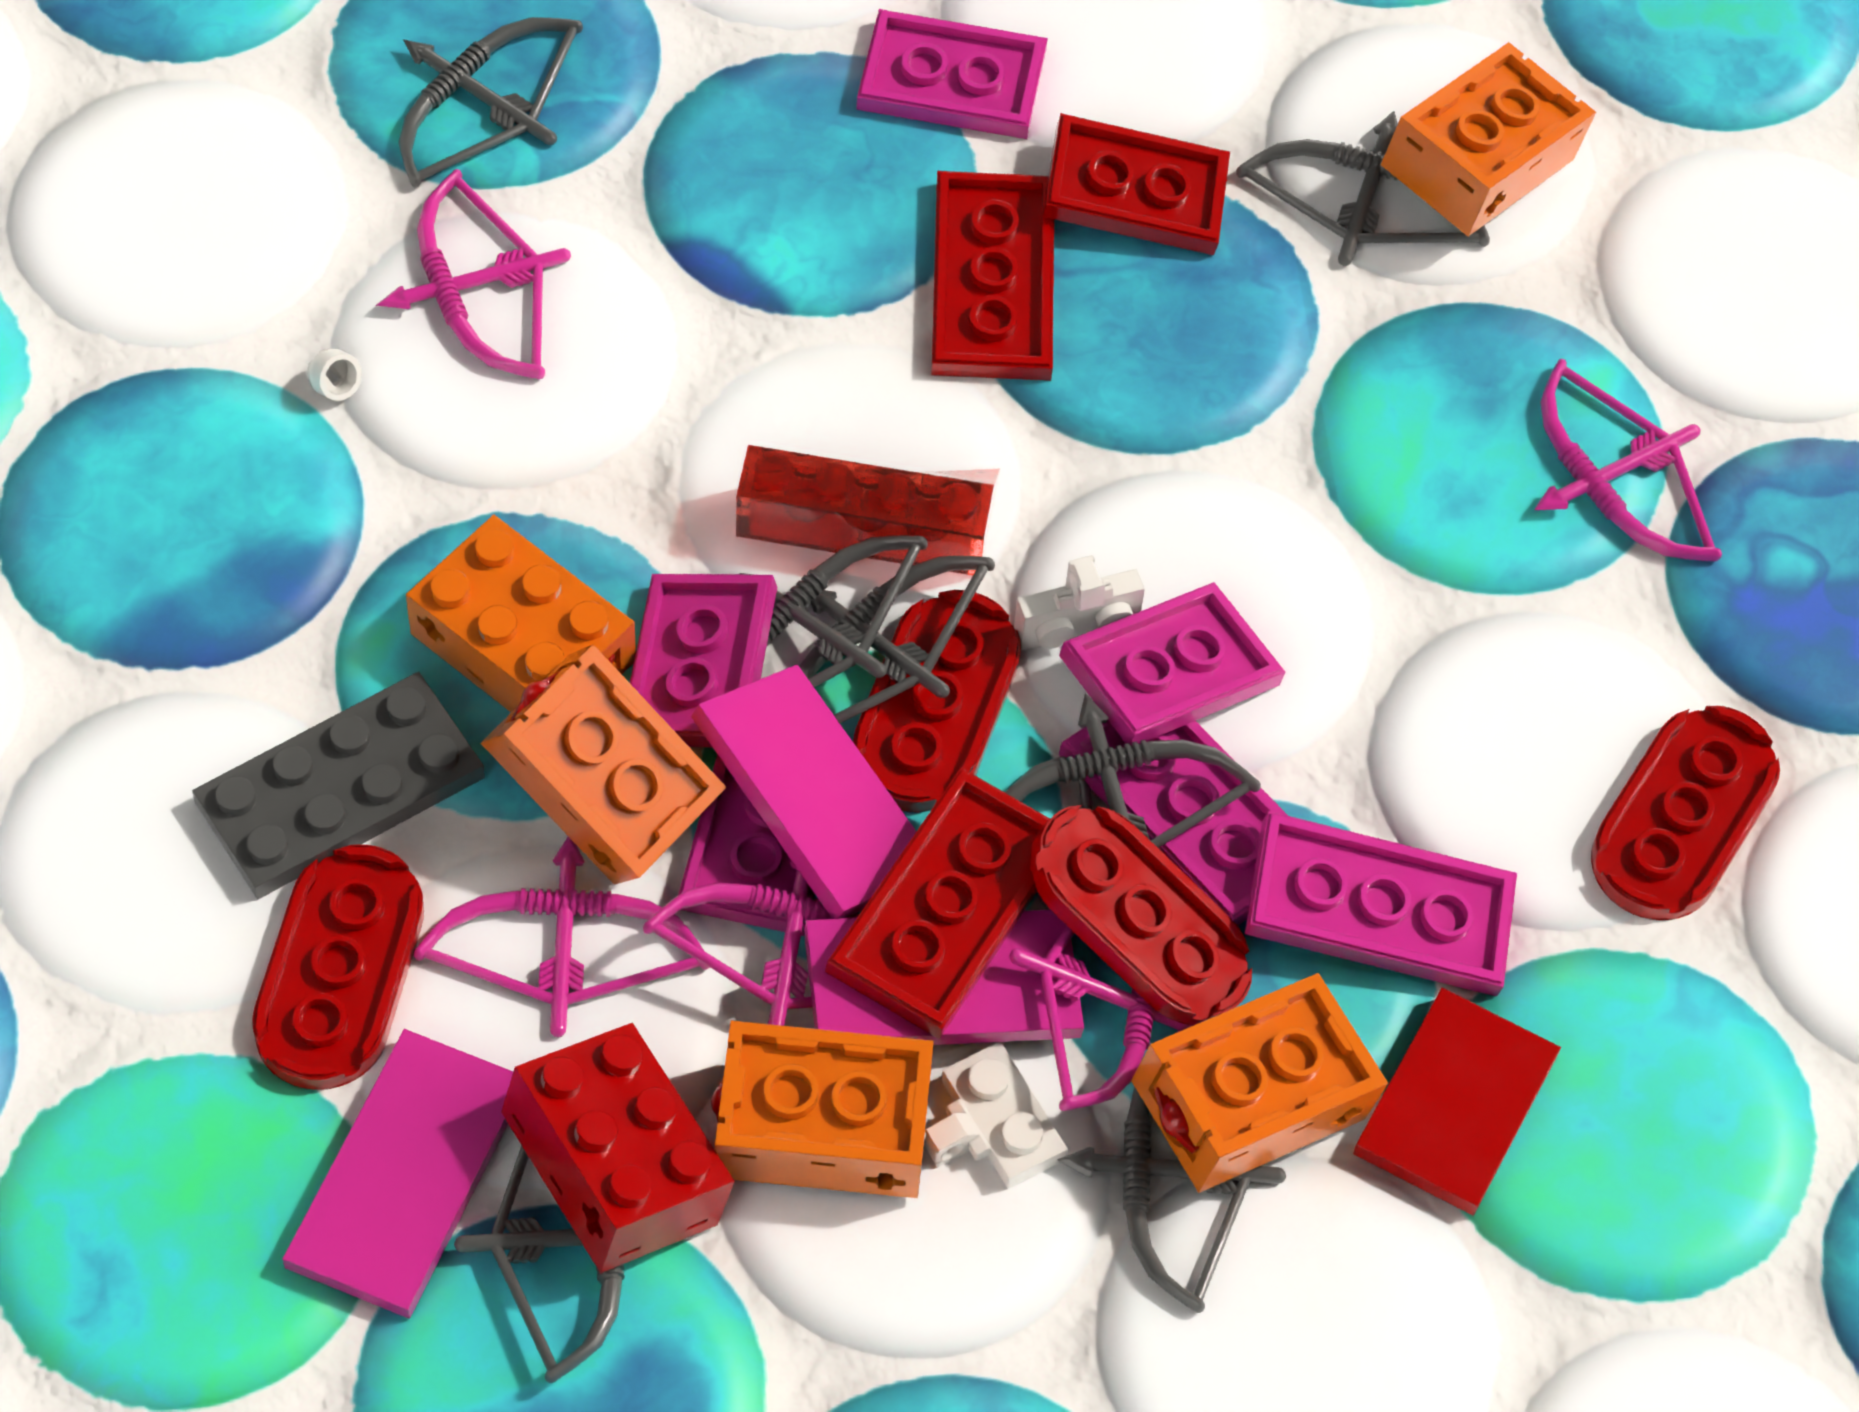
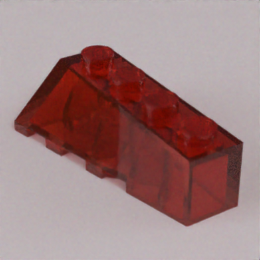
M748 445L736 495V537L837 553L845 547L870 537L896 535L923 536L927 539L928 547L919 551L913 565L938 556L984 557L1000 468L913 472ZM908 550L882 551L867 558L902 564ZM953 570L948 572L973 576L976 570Z

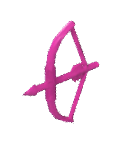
M455 169L424 202L417 227L421 254L420 261L430 283L404 290L403 286H399L375 306L411 309L410 304L436 297L446 324L452 328L465 349L492 368L520 376L543 379L545 376V369L541 366L543 268L568 262L571 258V252L566 248H560L537 254L462 179V172L459 169ZM456 186L518 249H514L512 252L499 253L493 267L453 277L442 250L437 248L434 223L439 204ZM498 280L510 288L533 282L531 364L504 357L479 338L467 320L469 315L460 296V290Z
M1559 359L1547 381L1540 406L1544 430L1558 454V459L1563 462V465L1572 474L1574 479L1577 480L1558 490L1555 486L1549 487L1534 510L1567 509L1568 501L1586 493L1595 502V505L1600 508V511L1605 514L1604 516L1608 520L1613 521L1635 542L1667 557L1713 562L1720 560L1722 551L1719 548H1715L1679 446L1696 439L1700 435V427L1696 424H1690L1672 434H1668L1568 368L1565 359ZM1562 376L1647 431L1645 434L1631 440V454L1598 470L1585 452L1580 449V446L1577 443L1571 442L1559 420L1555 392ZM1674 463L1704 547L1677 544L1649 530L1627 511V504L1620 495H1617L1615 489L1608 482L1639 466L1657 472L1659 469Z
M569 837L566 838L552 860L555 866H560L559 889L552 892V889H547V891L538 889V891H535V888H530V891H526V888H521V891L495 893L477 897L451 909L426 935L413 954L414 958L418 961L426 958L551 1004L550 1032L557 1038L562 1037L566 1033L568 1005L696 967H701L703 970L710 968L694 957L583 989L584 965L571 957L573 916L579 913L580 916L589 914V916L593 917L594 914H597L598 917H602V914H606V917H611V915L616 913L649 920L662 907L649 900L612 894L611 891H607V893H603V891L595 893L594 890H590V893H586V890H581V893L575 890L576 867L582 866L585 861L578 846ZM514 910L520 912V914L529 912V915H534V912H537L538 915H542L543 912H546V915H551V913L557 915L554 957L540 963L538 988L432 949L450 929L480 915ZM674 914L662 924L704 951L699 941L679 916ZM552 988V993L546 990ZM569 988H571L575 992L569 993Z
M792 861L790 862L791 868L797 871L793 892H790V894H787L785 890L779 892L777 888L770 890L771 887L769 886L763 888L761 884L755 886L718 882L685 890L643 925L645 934H657L771 1005L768 1024L784 1026L787 1009L812 1008L811 996L804 997L808 972L796 962L803 922L805 923L806 920L832 918L819 899L815 898L812 900V897L808 896L810 886ZM710 902L748 904L753 910L759 908L761 912L767 910L768 914L775 912L776 916L783 914L785 918H788L781 956L779 959L765 963L761 986L662 924L681 909ZM856 913L847 918H857L859 914ZM774 989V993H771L768 990ZM790 993H792L796 998H790Z
M1068 926L1063 930L1045 958L1018 948L1012 950L1009 955L1013 964L1041 976L1063 1098L1059 1102V1109L1061 1111L1084 1108L1114 1099L1131 1082L1145 1051L1150 1045L1153 1020L1178 1030L1177 1032L1194 1026L1178 1023L1163 1016L1133 989L1129 993L1091 978L1084 961H1077L1076 958H1070L1069 955L1061 953L1075 934ZM1055 993L1062 995L1064 998H1070L1072 1001L1079 1000L1087 993L1128 1010L1126 1030L1123 1038L1125 1051L1117 1071L1098 1090L1073 1096Z

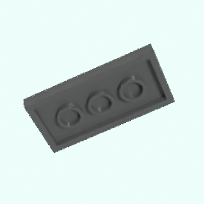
M418 671L193 789L192 794L196 806L257 900L298 879L302 871L317 858L319 863L324 858L332 856L335 849L348 845L363 844L479 782L485 778L484 765Z

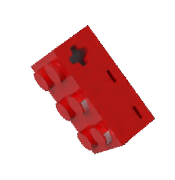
M633 1022L515 1066L501 1113L600 1274L718 1225L735 1181Z

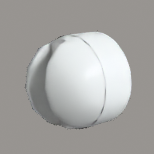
M323 349L309 362L307 377L310 385L317 393L333 401H342L351 397L357 391L362 379V368L354 356L342 350ZM328 368L339 378L334 384L326 376Z

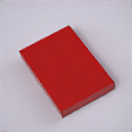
M1060 113L1056 125L1042 217L1214 255L1219 244L1230 152Z
M1442 987L1356 1143L1353 1154L1474 1216L1554 1065L1561 1047Z

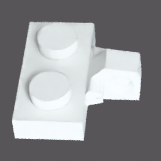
M1093 555L1069 560L1065 586L1017 598L1014 629L1015 632L1016 630L1018 631L1020 637L1021 651L1040 646L1046 649L1062 646L1067 640L1140 612L1142 610L1145 587L1137 568L1099 577Z
M997 1042L942 1070L941 1081L954 1102L946 1107L948 1117L925 1130L926 1140L924 1143L937 1168L970 1151L976 1161L988 1157L1007 1189H1010L1061 1163L1057 1159L1067 1156V1146L1002 1042Z

